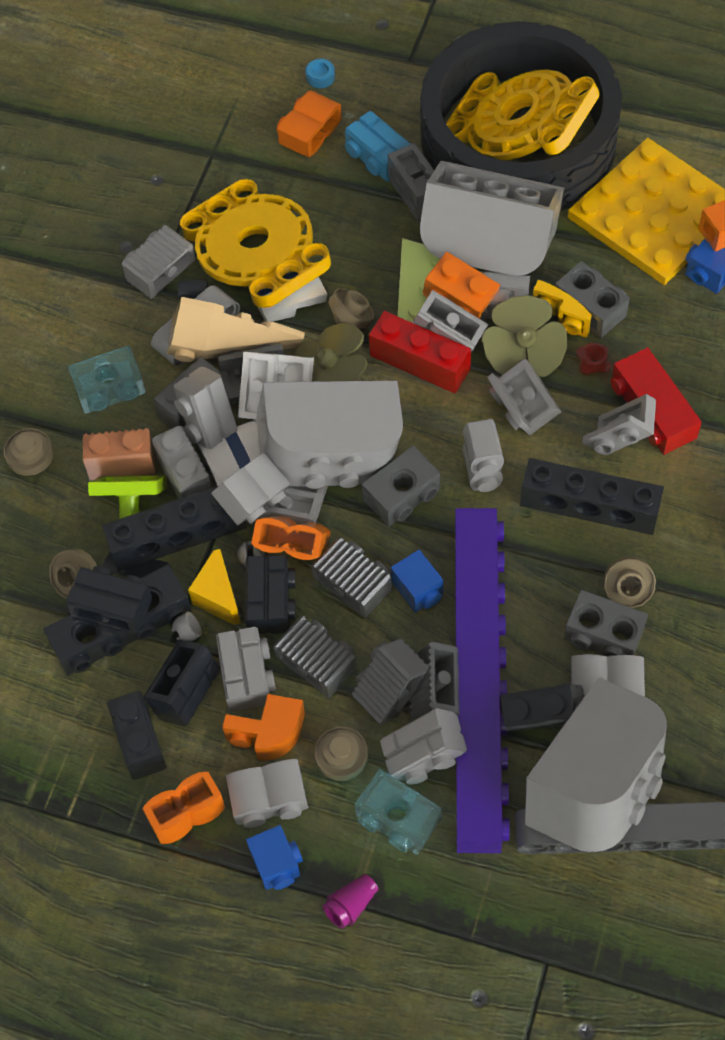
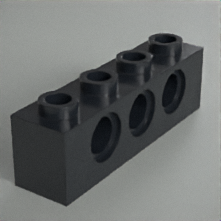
M529 458L521 486L520 506L653 535L664 486Z
M216 486L103 524L102 527L119 572L149 560L158 559L246 529V521L237 526L211 494L218 487Z
M169 564L141 578L149 587L152 596L151 603H157L158 605L154 609L147 611L139 633L127 632L71 615L43 628L67 676L87 670L95 661L105 656L110 657L118 654L123 650L124 646L136 640L149 638L154 634L155 630L168 623L173 624L177 617L192 611L188 597ZM95 635L92 641L88 643L81 642L84 637Z

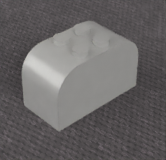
M440 161L426 184L420 223L421 239L425 247L440 259L447 251L471 267L484 269L486 272L502 273L511 276L528 274L542 263L554 237L564 187Z
M264 382L257 413L260 455L265 452L288 480L289 486H307L311 489H318L325 485H340L344 488L362 485V483L393 461L403 430L398 382Z
M599 677L527 776L525 825L581 851L598 852L618 844L632 824L637 826L640 823L645 812L646 802L649 798L655 799L662 786L663 779L661 774L665 761L664 747L667 730V720L662 709L652 700Z

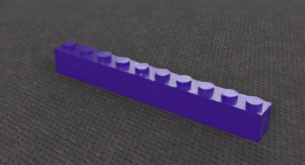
M455 508L456 647L458 648L460 716L457 717L461 727L460 733L463 735L467 747L466 753L456 758L457 853H501L502 841H509V818H502V805H509L508 783H501V770H508V748H501V736H507V731L504 727L503 714H500L501 695L507 694V680H500V669H506V647H499V636H505L506 618L505 615H499L498 604H505V583H498V573H504V552H498L497 542H504V521H497V508Z

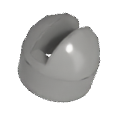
M252 541L244 542L239 547L237 553L239 564L245 570L248 550H253L254 556L265 557V552L254 547L251 544Z
M191 612L180 615L172 624V632L177 631L179 634L176 637L177 640L181 639L190 642L202 635L200 623Z

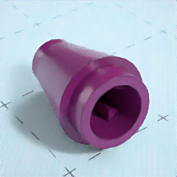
M362 874L359 878L328 895L326 898L327 902L322 906L323 911L328 919L338 928L343 929L346 925L352 926L374 897V894L378 892V886L370 876Z

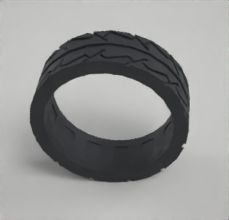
M515 21L498 23L493 27L488 25L470 31L453 41L449 47H446L433 60L424 77L420 96L421 146L423 155L433 170L436 169L440 161L564 187L560 211L570 208L608 174L614 161L622 104L619 80L613 75L616 72L608 59L592 44H587L585 39L569 30L552 25ZM535 70H553L567 76L571 83L578 78L587 76L594 80L600 94L589 112L595 123L593 131L579 145L569 151L540 161H502L482 155L467 147L454 136L444 122V118L451 107L466 94L474 80L486 72L495 73L499 80H507Z

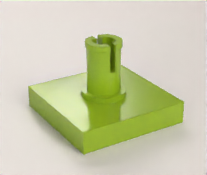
M167 475L100 476L88 482L89 496L115 495L119 497V519L139 513V496L157 495L167 489Z

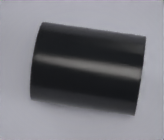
M207 279L178 281L179 300L181 297L195 299L208 288Z

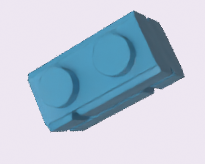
M368 111L360 117L359 121L356 120L346 127L345 149L352 158H360L372 175H379L389 182L387 154L406 147L410 143L376 114Z

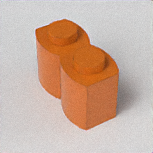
M308 91L303 97L301 96L296 100L293 110L279 120L277 124L279 144L310 158L319 150L325 138L329 137L341 122V104L314 91Z
M269 516L255 521L251 544L264 552L279 553L285 551L297 559L313 560L319 558L328 549L331 531L318 523L305 522L297 524L287 517Z
M199 772L183 780L176 790L165 791L151 798L144 805L143 811L160 844H169L184 837L193 826L203 825L217 818L225 809V804L209 772Z

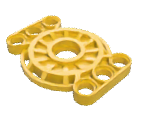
M535 70L520 74L501 84L495 73L486 72L474 80L446 124L453 135L464 144L469 141L475 151L502 161L521 158L537 151L541 147L546 154L555 155L565 150L600 94L594 80L587 76L578 78L571 83L567 76L558 71ZM531 106L525 115L515 120H510L516 111ZM573 113L571 116L563 119L568 114ZM559 136L554 141L549 142L552 138ZM482 142V148L477 146V144Z
M249 179L236 181L185 213L180 219V226L184 237L189 241H195L197 258L204 271L215 280L225 284L249 286L252 301L259 308H270L325 273L331 266L328 248L321 243H313L312 225L304 209L291 199L279 195L259 194L256 183ZM242 192H252V194L247 197H238V195ZM227 207L222 213H213L216 208ZM291 210L295 211L300 216L296 217ZM193 223H202L196 229H188V226ZM305 225L307 226V235L302 234ZM264 234L268 236L264 244L255 248H246L240 245L241 241L250 235ZM202 245L206 247L207 253L201 254ZM316 255L324 257L319 262L313 263L308 261ZM288 272L298 273V275L295 278H283V276ZM265 288L273 290L266 296L257 295L260 290Z

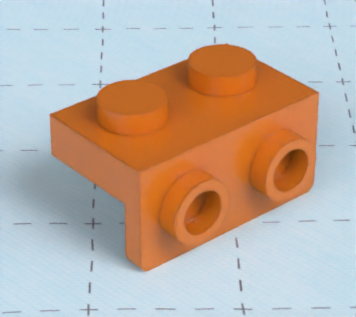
M446 251L425 278L423 295L428 298L431 291L434 290L480 319L483 311L498 293L500 284Z

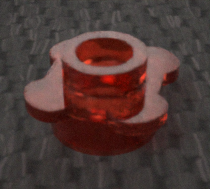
M589 343L585 347H580L576 353L581 361L579 371L584 375H590L592 372L599 371L602 373L609 372L612 365L607 359L608 348L599 343Z

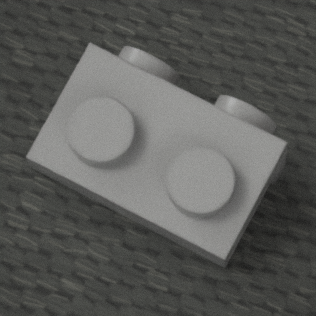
M523 359L499 378L493 373L487 376L493 386L489 389L491 395L498 404L504 403L508 409L505 416L515 430L521 428L531 435L562 412L530 362L526 359Z
M645 394L598 416L597 430L584 435L582 443L594 449L595 452L606 456L653 435L656 399Z

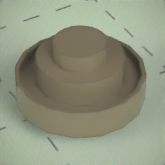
M338 288L329 298V306L334 315V321L337 324H354L358 329H365L374 318L369 301L358 291Z
M34 428L21 429L13 433L4 445V458L9 468L16 474L24 476L36 475L44 471L51 464L54 457L53 446L48 435Z
M72 548L59 552L53 558L49 567V577L53 588L59 595L67 599L72 586H74L79 569L83 567L93 570V567L97 566L96 562L90 554L82 549Z
M624 556L614 560L607 567L604 573L603 585L610 600L636 608L651 599L655 591L656 579L652 568L645 560L636 556Z
M334 727L319 737L315 745V761L318 769L326 777L335 781H347L357 777L364 770L368 762V747L364 737L358 731L349 727Z

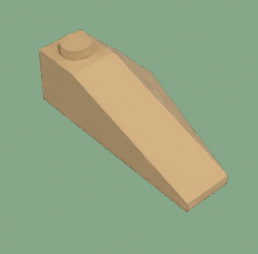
M181 297L172 317L167 355H173L176 360L182 362H193L199 357L204 360L213 359L232 351L241 352L256 349L263 345L282 344L283 350L293 349L300 345L304 339L305 332L271 321L260 324L254 323L250 314L241 312L238 315H229L224 313V306Z

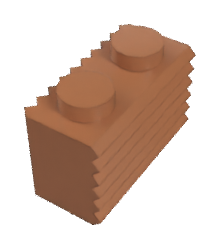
M139 428L137 431L134 429L131 431L125 430L124 432L119 430L117 433L114 431L111 433L106 431L103 434L101 432L97 434L92 432L90 435L85 433L83 435V463L89 480H94L100 476L156 474L155 449L151 441L150 430L148 428L144 430Z

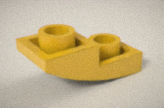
M538 280L533 289V297L544 299L550 303L552 315L558 316V323L565 327L568 334L587 338L592 316L588 310L566 292L549 283Z

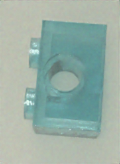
M130 345L68 366L84 414L92 411H101L109 405L133 400L138 395L146 393L142 376Z
M381 769L378 770L355 803L356 816L359 817L357 819L358 822L371 832L375 833L379 830L389 837L388 841L404 853L410 850L418 855L442 820V808ZM393 809H400L406 813V816L399 821H393L387 817V814Z

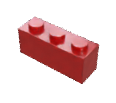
M387 311L383 312L369 334L371 357L454 394L457 393L471 370V348Z
M648 347L614 363L610 380L611 386L618 396L622 395L626 403L645 394L656 399L654 434L647 437L653 446L657 445L662 454L665 455L698 439L702 421Z

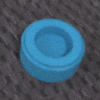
M316 59L306 66V81L310 86L326 88L334 82L335 68L330 61Z

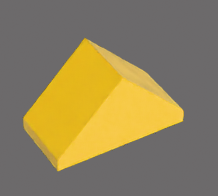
M220 549L214 550L188 589L192 605L233 625H237L241 622Z

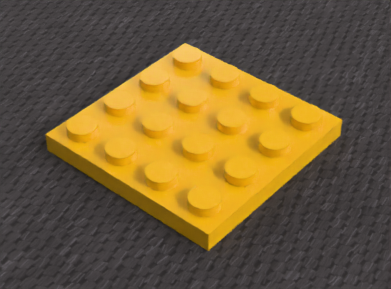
M647 137L568 210V218L665 286L688 263L685 258L694 244L699 246L705 239L698 230L702 210L725 200V189Z

